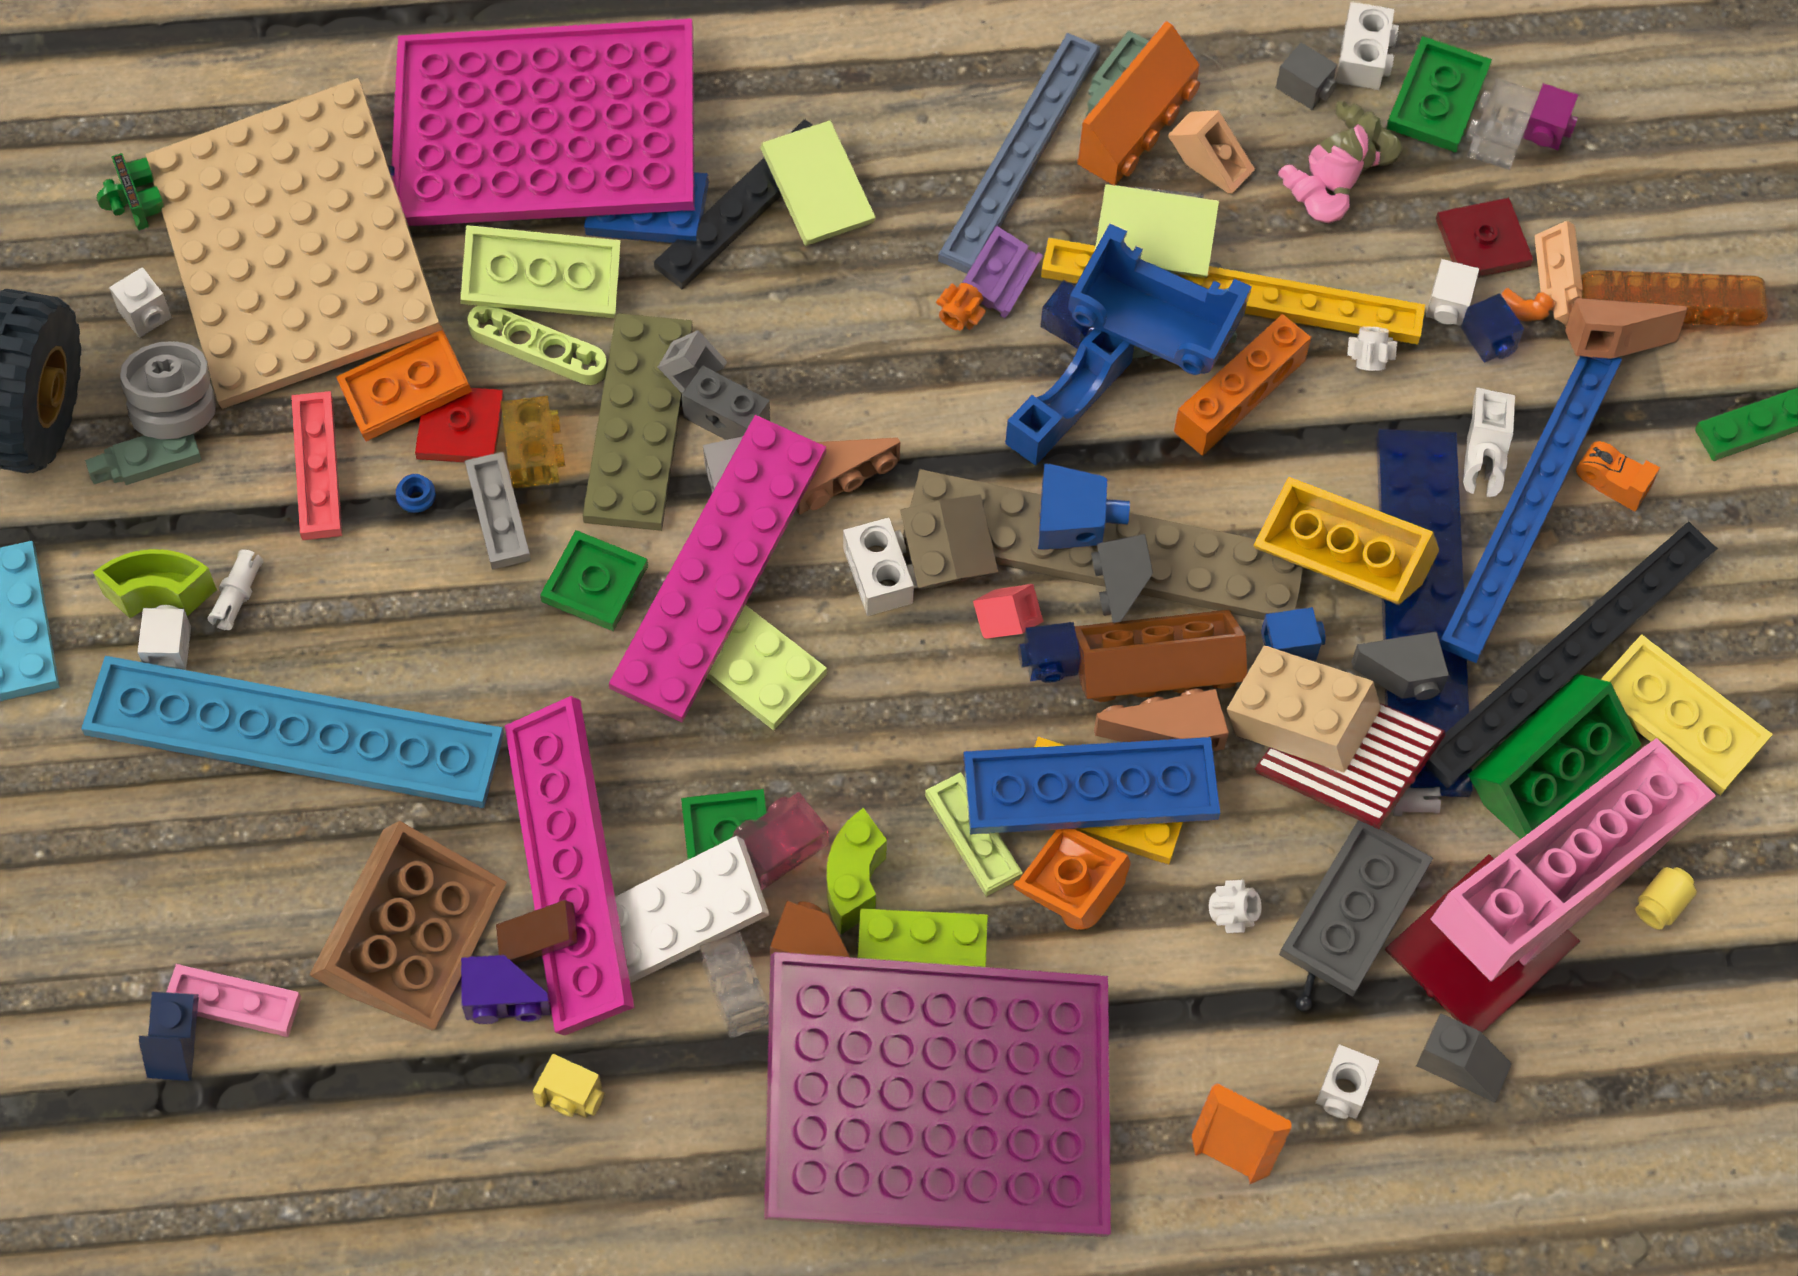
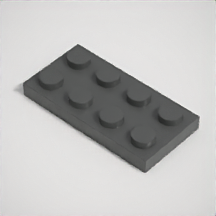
M1358 820L1282 946L1279 955L1353 997L1425 875L1433 858L1386 831Z

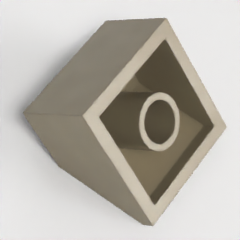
M981 494L938 500L900 509L918 589L925 590L999 573Z

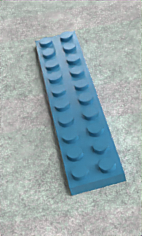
M105 656L81 728L86 736L479 808H485L504 736L502 727Z

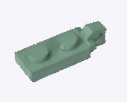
M1131 31L1126 32L1092 78L1091 87L1088 90V95L1092 97L1087 103L1089 106L1086 116L1103 98L1149 40Z
M193 434L178 439L161 440L144 435L112 445L113 447L105 449L104 453L87 459L85 462L94 485L113 479L114 483L124 481L126 485L198 463L202 459Z

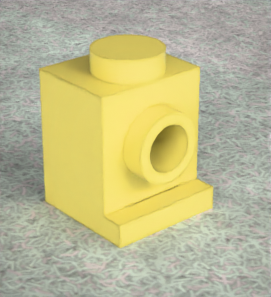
M552 1054L533 1090L536 1105L544 1108L547 1101H550V1106L565 1116L573 1117L574 1113L586 1118L588 1114L592 1116L596 1114L602 1103L604 1092L601 1091L602 1086L599 1074Z

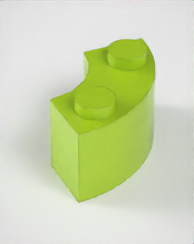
M148 549L130 552L110 560L93 572L102 594L129 618L142 612L143 608H156L160 605H171L184 609L186 615L189 616L217 591L207 566L193 557L171 550Z
M864 808L855 813L840 829L831 846L827 861L828 907L833 922L840 934L860 923V909H876V893L870 880L875 869L886 860L887 839Z

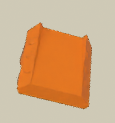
M1217 1083L1212 1086L1191 1135L1195 1156L1204 1153L1248 1176L1249 1183L1252 1184L1270 1175L1292 1126L1290 1120Z

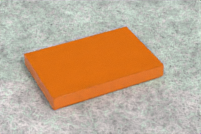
M443 328L435 333L410 341L336 376L365 441H369L472 392Z

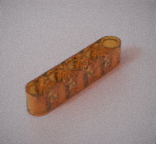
M1592 270L1581 275L1582 299L1686 306L1687 312L1683 324L1754 326L1768 318L1765 281L1758 276Z

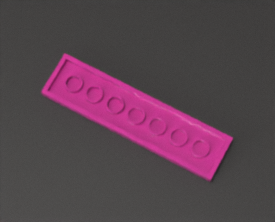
M757 415L753 417L609 682V689L683 723L825 457L826 446Z
M569 696L505 725L534 908L538 910L563 900L574 904L578 943L542 955L555 1033L564 1036L634 1008L581 701L573 696Z

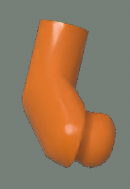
M1506 288L1496 301L1497 304L1524 322L1544 320L1549 316L1548 311L1554 307V300L1544 292H1539L1534 300H1524L1509 288Z

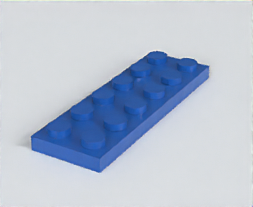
M1211 737L964 751L963 761L970 835L1219 820L1220 817Z

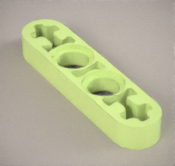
M476 306L469 312L468 325L470 334L473 339L482 344L582 384L594 385L601 382L606 376V355L600 348L499 307ZM488 319L492 320L493 325L487 324L484 328H480L479 322L486 323ZM517 331H526L531 335L529 341L524 344H514L510 341V336ZM557 344L565 348V353L559 358H549L544 354L546 348L551 345ZM574 352H576L577 359L573 358ZM591 360L596 361V367L590 366L588 370L583 369V364L588 365Z

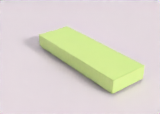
M961 772L925 790L926 799L986 897L1021 878L1023 872L999 833L970 835L966 784Z

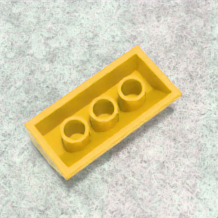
M1288 477L1253 545L1258 550L1398 605L1423 584L1439 552L1433 531Z

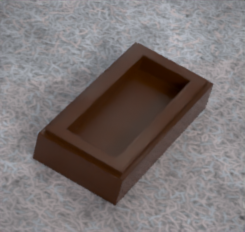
M567 900L496 924L499 955H505L515 965L578 943L574 904Z

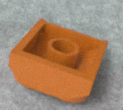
M1074 828L1057 829L1021 878L1014 882L1013 886L1022 894L1061 915L1068 927L1083 930L1095 925L1119 894L1125 884L1131 863L1127 854Z

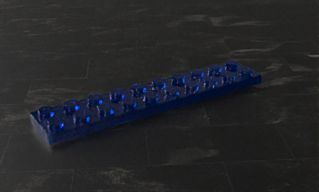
M1379 429L1377 434L1379 511L1433 531L1439 547V552L1423 584L1399 605L1382 598L1383 640L1437 632L1440 642L1464 594L1457 432ZM1442 649L1449 674L1442 693L1426 700H1418L1415 697L1402 699L1385 689V705L1438 727L1446 733L1469 713L1467 659ZM1423 766L1416 776L1415 782L1409 788L1440 787L1441 796L1470 797L1473 787L1468 774L1472 772V768L1447 788Z

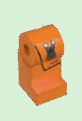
M1601 441L1591 444L1576 467L1578 476L1584 482L1636 512L1652 488L1660 470V467L1647 460L1642 465L1621 454L1612 445Z

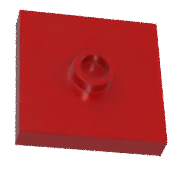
M471 388L472 392L421 415L415 449L416 459L465 463V460L495 454L504 401L503 390Z

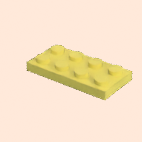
M1642 634L1601 678V680L1611 682L1633 729L1650 742L1657 738L1697 778L1720 796L1773 735Z

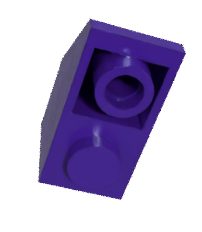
M505 955L461 957L462 1009L466 1020H472L477 1024H492L497 1022L498 1018L515 1017L518 1021L532 1022L541 1019V1016L551 1015L548 993Z

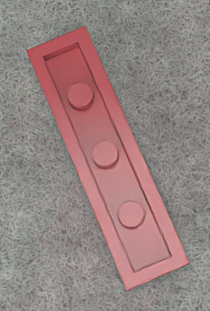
M331 391L291 395L302 540L342 536L334 408Z

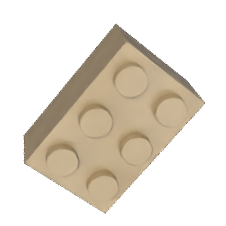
M1264 645L1230 702L1227 712L1236 736L1345 773L1379 713L1381 706L1374 681Z

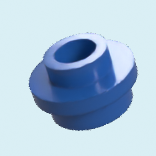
M410 474L400 481L395 495L402 509L418 513L425 511L434 503L436 491L433 483L428 478L420 474ZM414 492L423 494L418 498H410V495Z

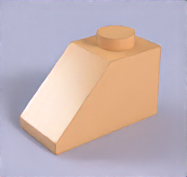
M1219 110L1190 112L1168 135L1187 166L1227 193H1233L1255 170Z

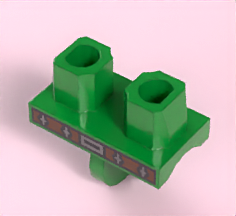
M122 153L111 156L121 184H115L113 179L105 180L103 182L104 188L96 195L98 205L101 209L113 211L114 215H121L125 212L124 206L129 204L138 231L148 228L149 225L146 217L161 212L164 204L157 186L136 192V187L151 183L154 180L147 158L126 163Z

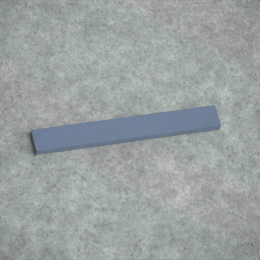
M1070 33L1066 34L938 256L939 262L966 274L969 272L995 227H1001L1100 54L1099 45Z

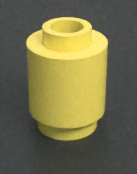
M1662 868L1638 897L1639 904L1635 908L1637 915L1647 925L1658 930L1663 929L1665 925H1671L1696 896L1693 878L1681 868Z

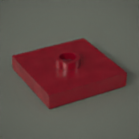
M1509 197L1437 213L1436 222L1451 261L1479 268L1477 278L1526 268L1532 265V254Z

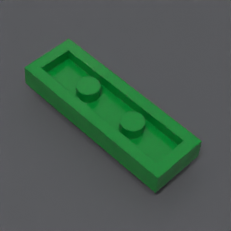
M1798 388L1698 422L1695 431L1711 460L1716 461L1798 432Z

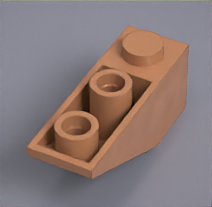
M1575 298L1565 331L1576 356L1613 359L1677 342L1687 308L1686 306Z
M898 438L817 442L826 446V455L796 511L800 515L810 509L818 510L825 506L830 498L843 491L851 492L857 489L865 479L877 473H887L893 469L897 462L900 461V440Z
M1191 689L1182 693L1179 697L1169 699L1152 697L1143 701L1140 705L1124 707L1123 705L1110 706L1101 713H1097L1094 726L1095 736L1120 742L1211 737L1213 751L1225 748L1229 734L1216 689L1208 691Z

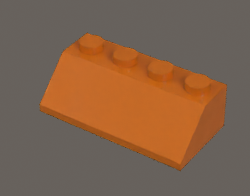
M1165 21L1083 120L1078 165L1111 185L1116 186L1124 175L1128 177L1132 174L1144 150L1150 151L1159 138V131L1164 125L1170 126L1175 121L1181 104L1185 100L1191 101L1199 89L1200 82L1197 81L1200 64L1171 23Z

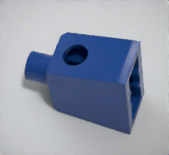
M1044 464L1038 549L1096 546L1097 543L1103 542L1105 523L1128 525L1130 501L1107 499L1108 480L1104 476L1057 465Z

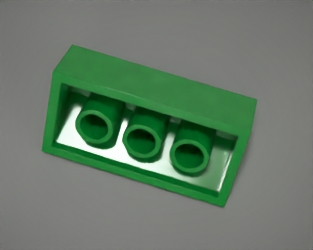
M1577 674L1470 772L1468 776L1483 805L1517 837L1522 839L1622 764L1641 746V743L1611 682Z

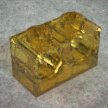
M548 395L501 401L508 464L513 489L560 483L558 468L565 467L563 445L562 443L555 444L554 434L561 433L558 409L550 410ZM531 422L539 423L537 426L534 427L525 426L526 424ZM534 456H542V457H544L543 459H541V460H539V461H530V460H529L530 458H532V457H534Z

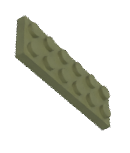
M616 313L583 509L584 523L662 531L682 393L659 370L658 366L672 341L692 333V320Z

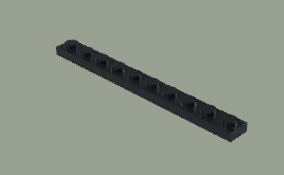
M1688 521L1449 729L1424 766L1443 785L1449 788L1554 696L1575 675L1580 673L1705 563L1718 548Z

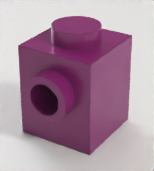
M1543 83L1523 139L1532 141L1542 147L1558 150L1563 136L1571 138L1578 117L1572 115L1578 94Z

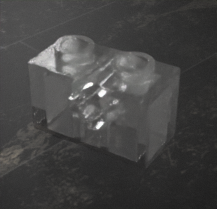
M1496 78L1492 91L1484 90L1477 111L1482 113L1481 119L1473 118L1466 136V140L1472 141L1468 156L1510 170L1539 92Z

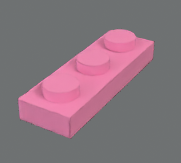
M179 964L175 966L166 991L171 993L199 994L198 1017L285 1037L289 1036L301 1000L299 992Z

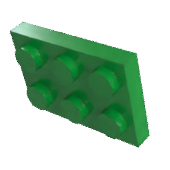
M1422 36L1389 116L1386 129L1457 152L1492 59Z

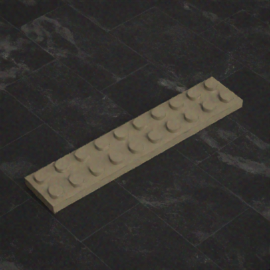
M919 470L910 507L938 500L981 494L996 564L1106 587L1104 576H1096L1091 553L1098 552L1097 545L1038 549L1041 494ZM1129 513L1128 525L1105 523L1103 542L1146 534L1153 574L1140 592L1141 595L1217 611L1230 610L1232 614L1264 620L1265 614L1296 609L1304 567L1254 548L1253 545L1256 539ZM904 530V532H903V538H904L905 545L908 546L907 539H906V534H905V530Z

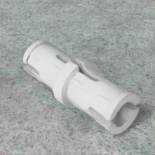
M244 549L239 551L229 576L224 578L219 586L221 593L207 618L212 625L216 623L217 619H220L217 625L219 629H232L242 603L249 600L252 594L250 586L259 567L263 563V559L259 555H256L254 561H251L254 554L253 551Z

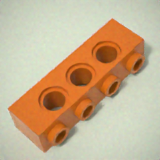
M1280 315L1178 408L1174 433L1203 456L1305 362L1311 337L1285 315Z

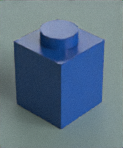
M1313 607L1265 614L1261 629L1265 646L1311 661L1317 660L1321 645H1325L1326 636L1322 621H1316Z

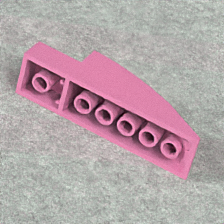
M1655 738L1452 890L1430 920L1492 981L1518 960L1525 966L1567 929H1570L1649 860L1701 812L1716 795L1668 748Z

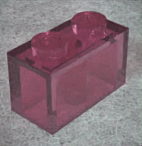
M797 792L790 798L786 796L779 798L771 804L765 815L756 821L750 819L743 822L735 829L733 836L730 837L731 839L738 836L744 839L761 891L829 845V829L800 792Z

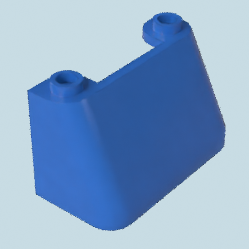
M1109 223L1070 295L1068 306L1073 319L1080 325L1092 326L1179 365L1189 374L1209 373L1244 316L1252 286L1234 279L1230 287L1226 289H1219L1221 284L1213 281L1209 289L1204 288L1142 260L1143 249L1135 246L1132 251L1125 243L1124 239L1127 231Z

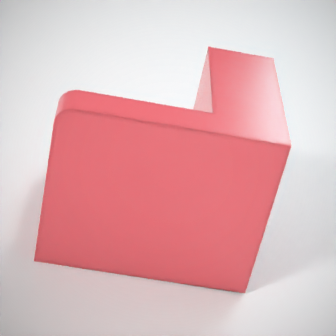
M1033 584L995 589L973 601L982 636L985 639L1023 634L1043 622Z

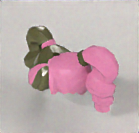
M1337 101L1336 114L1338 118L1345 122V126L1350 130L1336 133L1314 147L1308 157L1310 172L1313 176L1297 170L1293 165H1286L1279 170L1278 175L1283 178V185L1291 189L1298 202H1304L1308 214L1315 221L1331 223L1341 220L1350 207V189L1356 183L1360 173L1372 166L1385 167L1398 160L1402 151L1399 138L1381 126L1380 118L1372 111L1364 112L1362 107L1356 103L1348 106L1345 101ZM1326 188L1334 192L1335 195H1329L1326 191Z

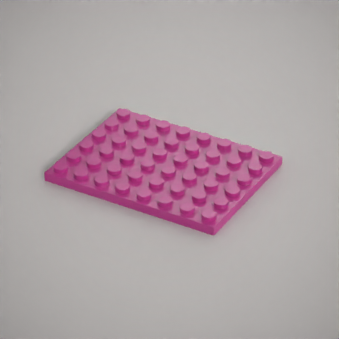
M692 18L398 35L391 175L408 226L695 210L694 27Z

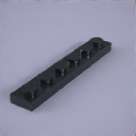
M804 119L790 133L814 125ZM765 157L701 216L696 241L677 239L654 261V269L683 290L781 196V192Z

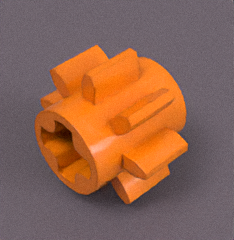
M951 283L948 289H945L936 301L939 306L943 307L939 312L942 322L957 331L962 330L964 327L971 330L986 313V310L980 307L983 302L982 294L977 288L968 283H961L958 287Z

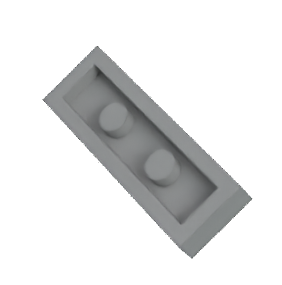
M504 452L465 460L492 570L531 561Z

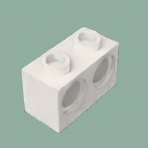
M1356 2L1350 3L1336 77L1337 83L1379 90L1382 77H1390L1394 55L1387 54L1388 46L1395 47L1399 25L1392 24L1394 9Z
M885 518L843 530V549L867 616L913 604V590L917 587L913 565H906L902 555L906 553L903 535L900 530H893L890 519ZM871 546H881L884 548V550L880 552H872L867 548ZM890 579L895 581L897 584L893 586H884L879 582H881L882 580Z

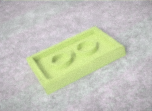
M831 120L762 142L760 149L805 246L874 223L876 217Z
M1105 184L1096 247L1110 223L1127 231L1124 240L1132 251L1135 246L1143 249L1142 260L1171 273L1207 278L1219 201Z

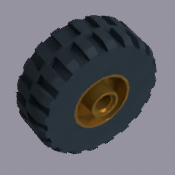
M14 289L0 291V469L27 474L45 469L47 464L52 463L56 458V453L61 449L65 441L67 429L70 427L74 405H76L78 382L81 374L80 328L75 320V312L59 297Z

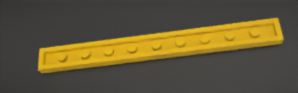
M1048 238L1041 277L1077 284L1096 246ZM1209 266L1207 278L1175 274L1207 289L1210 288L1213 281L1221 284L1219 289L1229 288L1234 279L1252 286L1244 314L1277 319L1283 314L1294 323L1359 334L1361 327H1381L1389 330L1388 338L1417 345L1421 337L1425 304Z

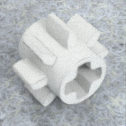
M1371 326L1361 327L1357 337H1349L1348 356H1352V359H1357V368L1371 371L1384 370L1388 360H1396L1397 341H1393V338H1388V329Z
M1244 880L1226 881L1225 886H1217L1216 892L1211 895L1209 913L1213 921L1216 922V925H1225L1226 933L1245 932V927H1254V921L1260 917L1261 900L1258 893L1254 891V888H1245Z

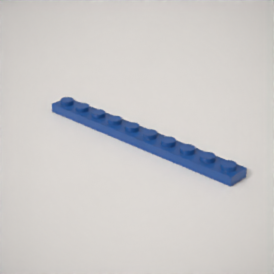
M1579 357L1441 638V649L1477 663L1622 361L1621 358Z

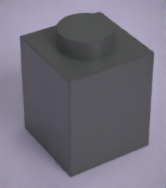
M1300 42L1281 64L1276 89L1313 110L1321 99L1328 100L1337 86V81L1334 78L1338 64Z

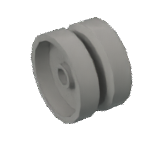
M177 341L158 342L140 348L129 355L122 364L120 381L123 393L127 399L126 406L129 419L134 429L143 435L160 440L178 439L196 433L205 427L215 415L216 401L210 384L208 363L202 351L194 346Z

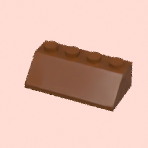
M1230 610L1072 627V638L1080 685L1086 698L1093 699L1094 701L1108 702L1116 699V696L1129 694L1135 697H1151L1156 694V691L1165 690L1184 693L1188 690L1196 689V687L1210 685L1220 689L1231 688L1237 682H1243L1247 675L1246 635Z

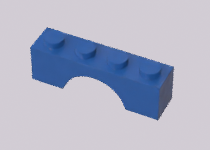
M1094 328L1080 343L1076 355L1060 379L1043 395L1039 397L1031 395L1007 420L1005 444L1036 466L1132 363L1134 345Z

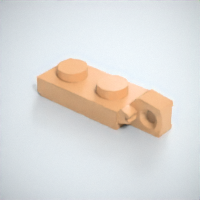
M1568 220L1535 235L1541 292L1548 294L1554 300V307L1551 309L1554 313V319L1565 324V327L1568 323L1574 299H1582L1581 291L1583 290L1575 225Z

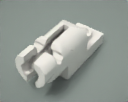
M1476 388L1473 399L1472 421L1467 436L1463 477L1466 491L1474 494L1476 478L1482 464L1486 465L1485 480H1488L1486 497L1496 496L1502 491L1508 451L1513 436L1515 395Z

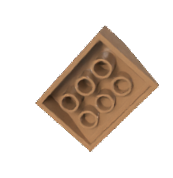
M398 821L383 829L309 976L345 996L433 1031L461 977V957H471L507 882L405 823Z

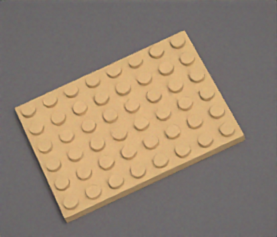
M359 78L146 154L154 177V185L158 187L164 204L162 213L203 354L208 363L216 399L222 409L442 330Z

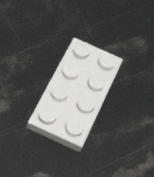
M738 836L615 896L630 983L770 915L744 839Z

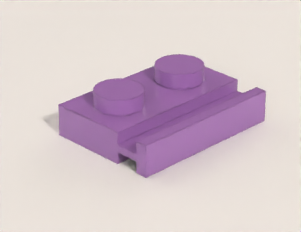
M996 226L962 283H968L977 288L983 296L981 304L989 309H996L1001 313L1000 316L1006 318L1043 255L1039 252L1035 254L1027 249L1028 245Z

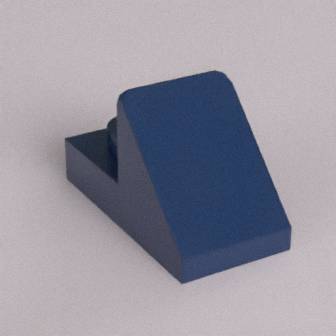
M152 992L148 1035L139 1036V1045L147 1078L192 1081L199 994Z

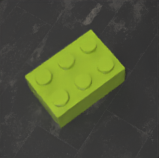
M860 909L858 958L986 967L988 915Z

